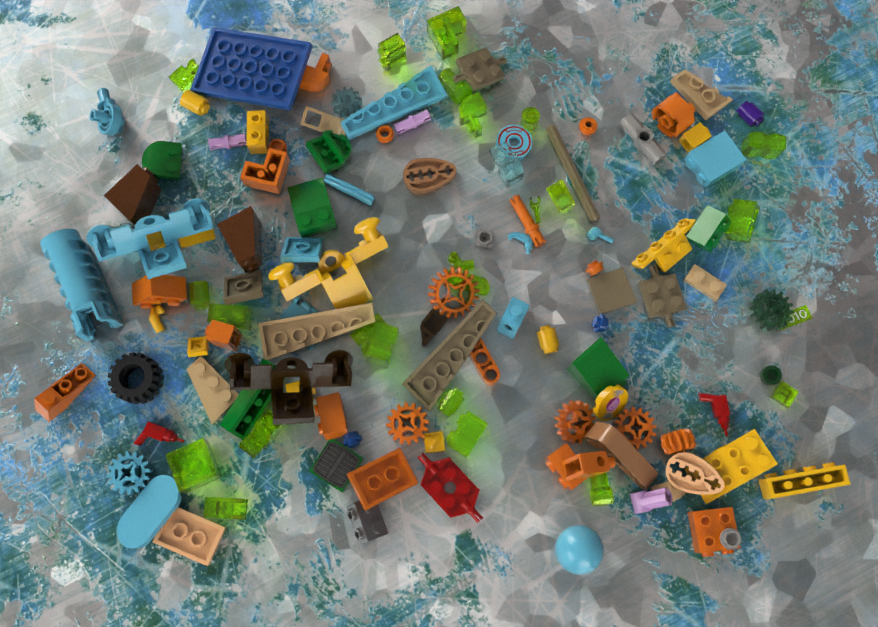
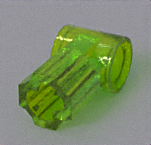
M445 68L441 71L438 79L449 92L453 102L459 105L471 96L473 91L465 81L455 83L453 76L456 74L450 68Z
M607 472L599 476L589 477L592 506L614 504L613 491L608 483Z

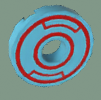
M513 124L500 130L497 135L496 147L497 151L505 159L517 161L528 155L531 151L533 140L526 128ZM515 139L519 142V145L512 146L509 141Z

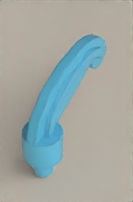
M512 232L508 235L509 240L515 238L525 243L526 253L530 254L533 243L528 235L519 232Z

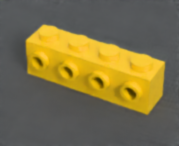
M835 462L822 464L823 468L816 469L815 465L803 467L804 471L798 473L796 469L784 471V475L777 476V472L764 474L765 478L758 480L763 500L851 485L846 465L836 466Z

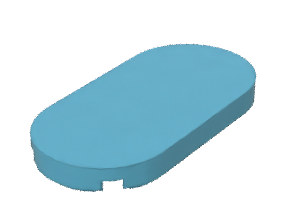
M159 475L146 485L118 522L117 536L123 546L137 549L145 547L151 542L181 502L182 496L180 494L182 488L178 480L168 475Z

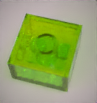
M204 438L165 454L178 491L186 494L222 478L209 441Z

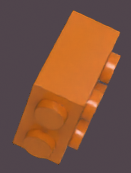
M733 507L687 512L695 553H701L702 557L714 556L716 551H721L722 554L734 553V549H726L720 543V534L724 529L732 528L737 530Z

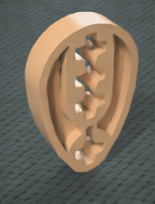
M691 452L676 453L667 462L666 477L670 484L679 490L687 493L709 495L719 493L724 488V481L717 470L707 461ZM679 462V467L685 468V466H688L690 472L698 470V475L701 478H696L693 481L691 480L692 476L686 474L684 477L680 470H677L675 473L672 471L670 464ZM716 478L720 487L712 489L711 484L704 479L713 481Z

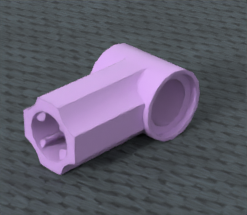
M668 487L630 494L635 514L672 505L673 497Z

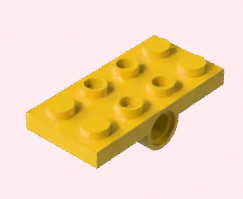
M755 429L702 458L717 470L724 481V488L719 493L701 495V497L708 504L778 465ZM689 467L684 468L686 473L692 476L691 480L695 481L696 478H701L698 475V470L690 472ZM715 478L713 481L704 479L711 484L712 489L720 487L718 479Z

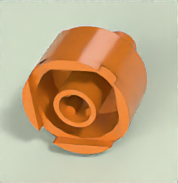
M675 92L653 108L652 118L653 120L657 119L659 123L657 127L664 135L670 138L673 136L677 137L694 123L695 107L691 103H687L681 98L680 94Z

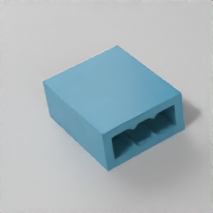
M726 131L721 132L691 150L684 158L686 166L694 172L697 181L704 188L740 168L747 160Z

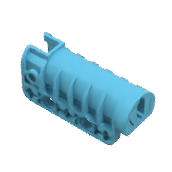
M61 229L45 236L40 241V246L44 256L50 260V270L56 273L54 280L57 284L61 285L60 294L67 299L65 306L72 311L70 318L76 336L86 342L96 338V331L88 314L94 311L97 320L101 322L107 321L111 328L123 326V319L91 247L81 239L79 232L76 229Z

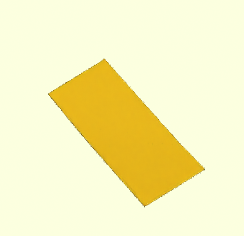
M214 229L179 238L181 248L214 240L216 237Z

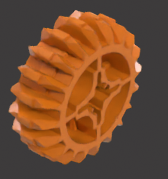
M451 266L450 273H448L446 268H443L444 275L437 272L436 275L439 279H431L435 282V286H428V288L434 289L433 292H428V296H434L429 302L431 304L436 303L433 309L438 310L440 308V315H443L446 311L447 318H450L451 313H453L454 318H457L459 312L463 317L465 316L464 310L470 313L471 309L469 306H476L472 302L473 299L479 300V297L474 295V293L480 292V289L474 288V286L478 285V282H471L474 279V275L467 277L469 271L464 270L462 273L461 267H458L455 272V268ZM450 277H460L463 281L452 285L447 279ZM443 283L446 292L440 300L439 289ZM467 285L468 296L464 301V298L462 297V292L465 289V286ZM449 287L458 290V298L453 295H450L451 289ZM456 300L460 306L451 308L444 306V304Z

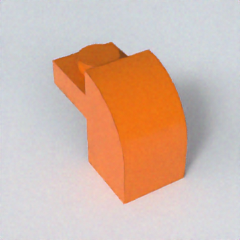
M322 53L315 68L306 66L299 88L310 92H317L325 89L330 84L329 73L332 63L330 62L329 55Z

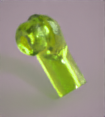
M457 252L449 253L448 262L456 270L458 267H461L462 270L474 269L473 259L463 261Z

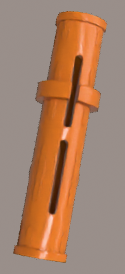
M520 195L513 196V199L510 198L509 202L524 225L526 234H529L536 248L541 247L547 241L541 234L538 223L534 222Z

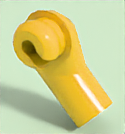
M160 304L156 307L153 306L149 314V321L156 333L165 329L159 319L160 315L165 312Z

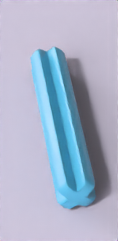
M330 173L324 178L326 184L368 205H372L375 200L374 195Z

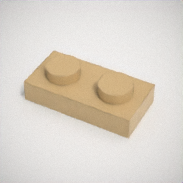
M696 264L692 266L683 280L713 301L718 300L727 284Z

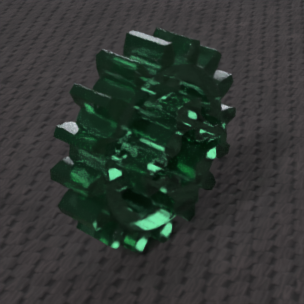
M775 289L770 291V293L768 290H765L756 295V298L751 301L754 305L749 310L754 311V313L750 316L756 317L757 320L754 323H761V329L767 326L768 331L773 329L778 331L781 327H786L788 325L787 322L792 320L789 315L794 313L793 310H790L793 303H787L789 297L783 298V292L776 294Z

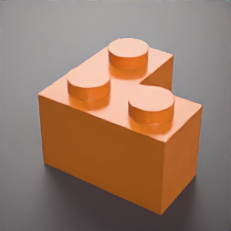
M269 148L264 165L245 161L240 176L244 186L280 194L290 164L287 152Z
M161 275L147 279V276H144L132 283L133 306H140L141 309H151L154 305L161 303L177 306L180 302L187 299L186 277Z

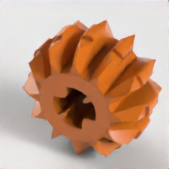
M687 428L669 432L660 438L661 447L667 455L686 452L696 446L694 434Z

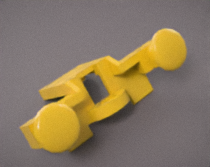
M370 217L362 220L355 226L354 233L362 234L364 240L358 243V247L345 253L346 257L337 250L325 251L321 255L320 262H317V269L304 276L299 274L296 277H293L291 274L295 265L290 262L283 263L269 272V280H277L279 282V288L286 301L319 284H322L335 309L362 305L372 300L373 297L356 264L389 247L384 236L376 228L380 223V219ZM329 256L335 257V261L331 265L325 263L326 258ZM342 266L346 274L333 280L329 273Z

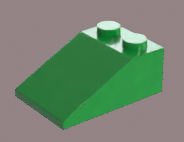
M323 177L287 187L301 237H311L338 229Z

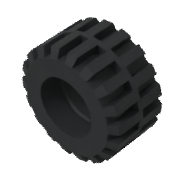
M134 352L129 353V356L126 354L122 355L121 360L117 358L114 361L116 365H111L110 367L112 372L108 373V378H111L108 381V386L112 387L110 390L116 394V397L129 403L144 404L147 403L146 400H153L154 394L158 395L160 393L158 388L163 387V384L160 382L164 380V376L161 375L163 372L162 368L158 366L159 364L142 353L136 354ZM142 368L145 374L142 384L135 389H130L128 386L129 375L134 370Z

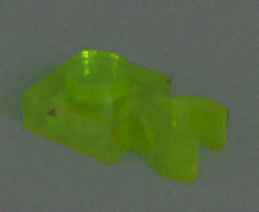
M194 59L188 61L186 68L181 65L168 76L181 91L194 81L193 75L196 74L199 67L198 65L196 68H193L196 64Z

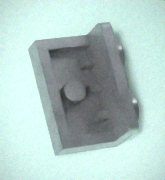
M360 501L347 506V516L352 522L354 536L360 545L388 534L378 505L366 511Z

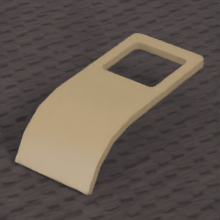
M308 106L305 107L300 122L301 125L322 133L332 130L335 134L346 136L340 123L345 118L335 117ZM308 110L321 115L319 127L305 123Z

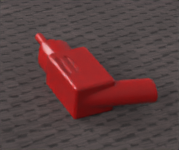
M698 393L700 401L711 402L713 416L717 418L718 424L721 425L725 436L728 437L727 429L730 423V411L727 396Z
M148 421L144 430L133 444L142 446L148 437L161 442L180 441L184 443L185 440L178 438L175 431Z

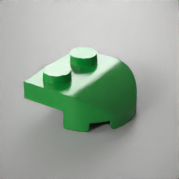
M332 130L324 131L322 136L307 141L305 145L325 174L343 167L348 161L352 148L350 141L345 135L335 134Z
M156 141L150 144L143 153L142 168H148L159 181L160 178L180 180L182 143Z

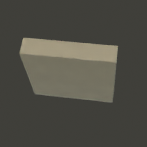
M623 267L587 279V284L599 315L633 305L637 302Z
M261 270L224 278L223 300L225 306L264 297Z

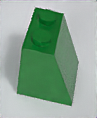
M601 337L566 369L594 400L608 386L612 385L614 387L616 386L615 384H619L622 387L628 383L625 379L630 376Z

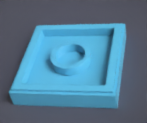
M287 237L280 256L281 262H320L324 238Z

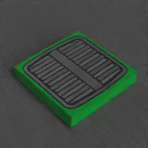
M330 439L309 472L343 493L350 482L347 474L359 468L364 458L336 440Z

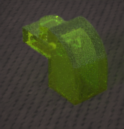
M480 92L466 97L459 107L460 126L466 124L468 132L472 133L474 138L482 135V126L478 118L487 113V105Z
M268 410L256 421L253 431L240 442L239 447L252 458H255L272 444L280 433L283 424L273 425L272 412Z

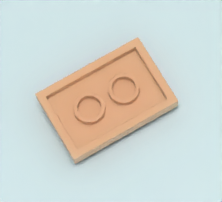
M178 507L155 535L153 543L203 565L210 566L227 527Z

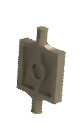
M487 47L457 58L456 64L461 73L454 75L453 80L455 83L465 80L474 91L504 79L505 74L500 65L506 64L507 59L505 56L495 59Z
M657 265L649 266L652 277L638 283L649 319L665 317L667 328L674 327L676 325L672 315L687 309L676 273L659 275Z

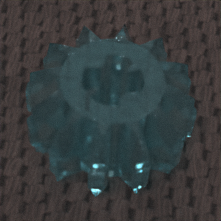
M344 86L343 91L337 89V94H332L331 106L334 113H339L341 118L344 115L349 117L350 114H354L361 109L362 99L359 97V92H354L352 87L347 90Z

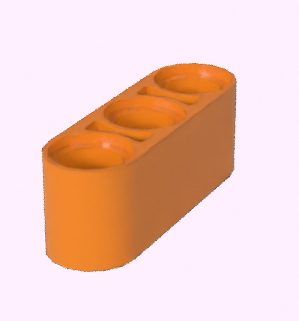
M481 338L469 357L484 384L492 386L498 382L500 371ZM480 354L484 355L487 361L480 363L476 360V357ZM492 371L495 373L496 378L489 380L485 374Z

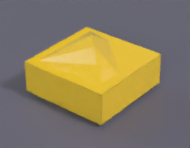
M206 336L188 338V357L208 355L209 341L206 339Z
M443 431L423 434L425 436L426 454L445 451Z

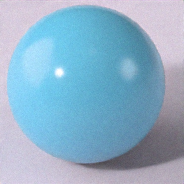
M574 525L561 532L556 541L555 553L558 562L565 570L573 574L583 575L594 571L600 565L603 559L604 547L601 538L593 529L583 525Z

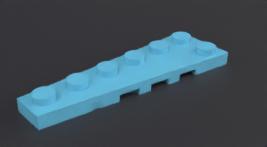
M431 65L413 76V79L406 83L403 82L397 89L387 92L381 99L371 102L365 108L360 109L340 123L348 140L442 101L447 98V94Z

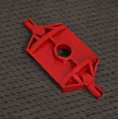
M424 452L421 453V456L417 457L426 468L420 485L450 518L468 514L477 523L484 518L474 507L480 489L474 485L450 457L431 461ZM447 482L455 484L456 490L454 493L448 494L445 492L444 486Z

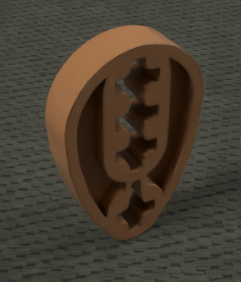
M436 158L414 159L404 169L405 186L415 194H427L437 191L448 185L456 177V167L450 162ZM446 169L452 171L451 175H447V173H444ZM428 172L433 174L432 178L427 176ZM419 173H422L423 175L422 180H420V178L418 177ZM411 174L415 177L414 181L409 179Z

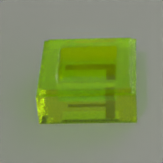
M780 381L770 398L789 408L799 391Z

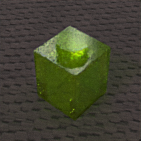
M563 179L546 188L558 212L575 204Z

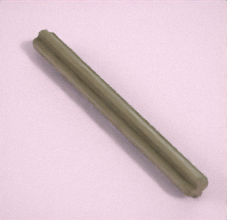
M549 125L546 127V132L590 222H596L600 219V215L556 125Z

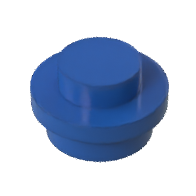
M600 314L593 319L592 327L594 332L603 333L606 330L609 319L605 315Z
M352 431L343 436V444L349 448L359 446L363 440L358 431Z

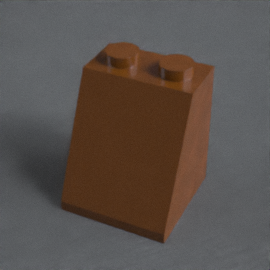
M136 164L104 197L135 225L141 218L152 214L161 188L157 185L159 181L148 168L144 167L142 169Z
M250 206L217 224L234 257L245 273L256 271L262 265L260 221Z

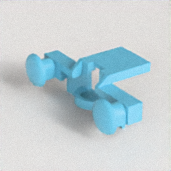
M194 198L187 201L182 210L168 213L169 220L159 215L146 216L137 221L133 230L130 229L129 225L115 229L108 225H97L88 231L86 238L88 244L94 248L99 262L138 251L147 279L187 268L176 239L214 228L209 214L210 206L208 202L204 199ZM161 231L166 247L151 251L146 235Z

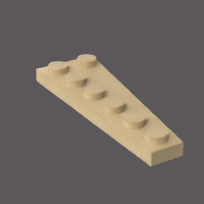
M373 303L258 323L264 359L269 361L376 323Z

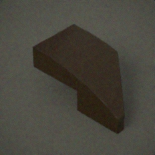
M433 308L420 325L423 347H426L448 321L447 318L440 315Z

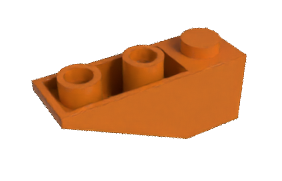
M83 363L79 364L34 398L35 410L50 422L73 402L96 375Z

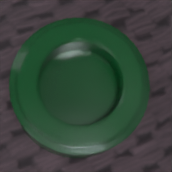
M770 365L761 370L760 378L764 384L771 386L780 382L782 373L778 367Z

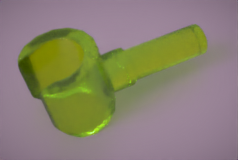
M537 196V203L532 202L531 197L529 201V206L535 213L536 223H541L539 215L541 198Z

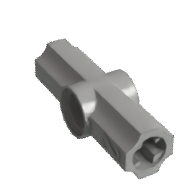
M629 113L620 121L619 124L632 138L635 148L642 150L653 165L659 163L667 156L665 150L654 139L652 130L644 127L633 113ZM640 137H644L647 141L641 140Z

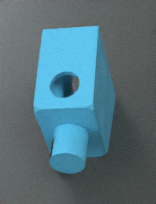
M512 297L501 318L497 332L514 340L530 305Z

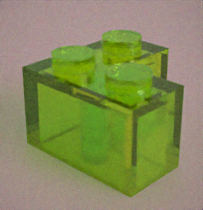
M459 6L426 20L427 33L442 60L458 54L459 42L456 36L466 32L467 20Z
M376 321L375 327L371 326L368 340H364L361 347L365 361L388 368L399 334V328Z

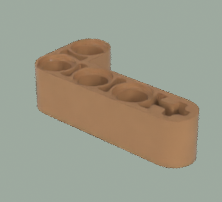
M596 421L584 436L589 444L606 451L608 456H613L615 463L640 488L647 490L658 476V472L615 427Z

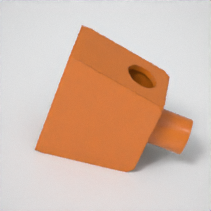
M606 451L579 453L562 461L567 481L599 476L609 472L610 468L615 467L614 457L607 456Z

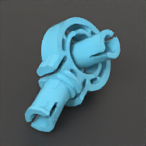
M100 88L97 91L100 101L97 104L98 110L92 109L89 119L98 122L100 133L113 136L123 131L125 120L122 117L121 108L116 105L114 99H110L109 90Z

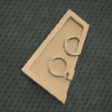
M686 69L674 76L670 81L681 95L695 107V110L705 121L733 101L729 96L726 98L719 94L718 89L714 87L711 89L705 85L702 79Z
M200 356L187 368V372L211 424L214 425L230 409L239 393L236 390H230V384Z

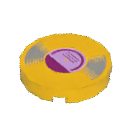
M615 384L616 386L614 387L612 385L606 387L595 400L596 406H593V412L602 421H609L615 418L626 406L628 392L619 384Z

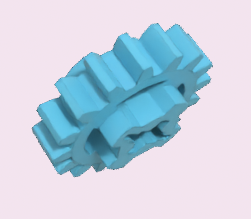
M126 451L125 455L119 453L118 460L112 459L114 465L107 467L111 470V473L106 474V477L112 478L108 484L115 485L113 490H120V494L123 495L126 492L128 495H133L134 490L136 493H140V487H146L147 485L145 481L152 479L148 476V473L153 472L152 469H148L151 462L145 461L146 456L144 455L139 457V452H134L133 455L130 451ZM128 460H134V461H131L130 464H125V463H124L125 461H128ZM130 482L135 483V485H133V486H129V487H126V486H125V485H128Z

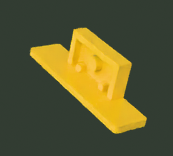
M688 218L680 220L677 226L665 232L660 240L652 243L648 250L639 254L636 260L631 263L633 267L643 269L655 260L661 271L666 272L692 250L684 234L693 227L696 220Z

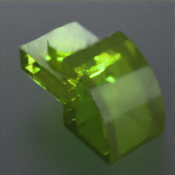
M205 497L203 517L246 520L248 499Z

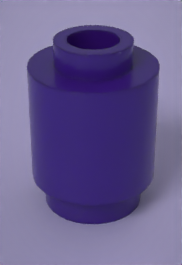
M745 101L736 111L739 113L738 116L751 128L753 126L758 127L765 120L763 118L765 113L752 102Z

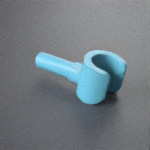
M593 227L587 233V237L591 240L599 237L610 243L614 241L613 238L601 233V230L597 227Z

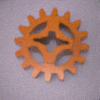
M570 400L569 404H562L563 410H557L560 415L554 418L558 420V423L554 426L559 428L557 434L562 436V440L573 444L575 442L582 443V439L585 440L584 436L594 425L592 421L596 417L591 416L593 409H589V404L583 403V401L576 400L575 402Z
M407 402L404 403V407L398 404L397 411L391 409L393 416H387V419L391 421V423L386 424L387 428H391L388 434L394 435V441L400 439L399 443L401 445L407 441V444L411 446L413 440L418 444L419 437L425 438L423 431H429L425 425L430 424V422L424 419L428 415L426 412L421 413L423 410L421 406L416 409L415 403H412L411 407H409ZM411 411L409 414H402L404 412ZM419 417L421 421L420 428L417 427V421L419 420ZM396 419L399 421L397 430L395 428ZM402 419L410 422L414 429L406 426ZM407 433H413V434H414V435H412V436H407V437L405 436Z
M631 407L630 412L624 409L622 410L624 415L620 413L616 415L619 420L613 421V424L617 425L616 429L625 438L624 433L630 437V440L626 439L636 450H639L640 446L642 448L647 447L646 442L649 444L653 442L650 436H656L652 429L657 428V425H652L651 422L654 420V417L649 419L647 417L649 415L648 411L643 414L641 407L637 411H635L634 407ZM629 416L628 423L622 425L625 418ZM631 426L638 427V431L631 430ZM647 431L645 437L640 440L641 434Z

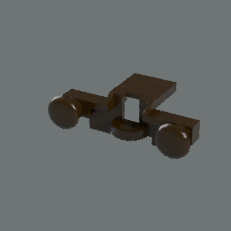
M336 350L326 356L324 363H313L312 368H308L307 364L299 358L289 357L280 360L276 364V369H272V364L254 365V360L250 355L238 352L229 355L225 359L224 366L229 372L230 390L271 389L273 425L314 423L315 421L312 388L351 386L353 357L345 350ZM284 377H300L299 392L283 393Z

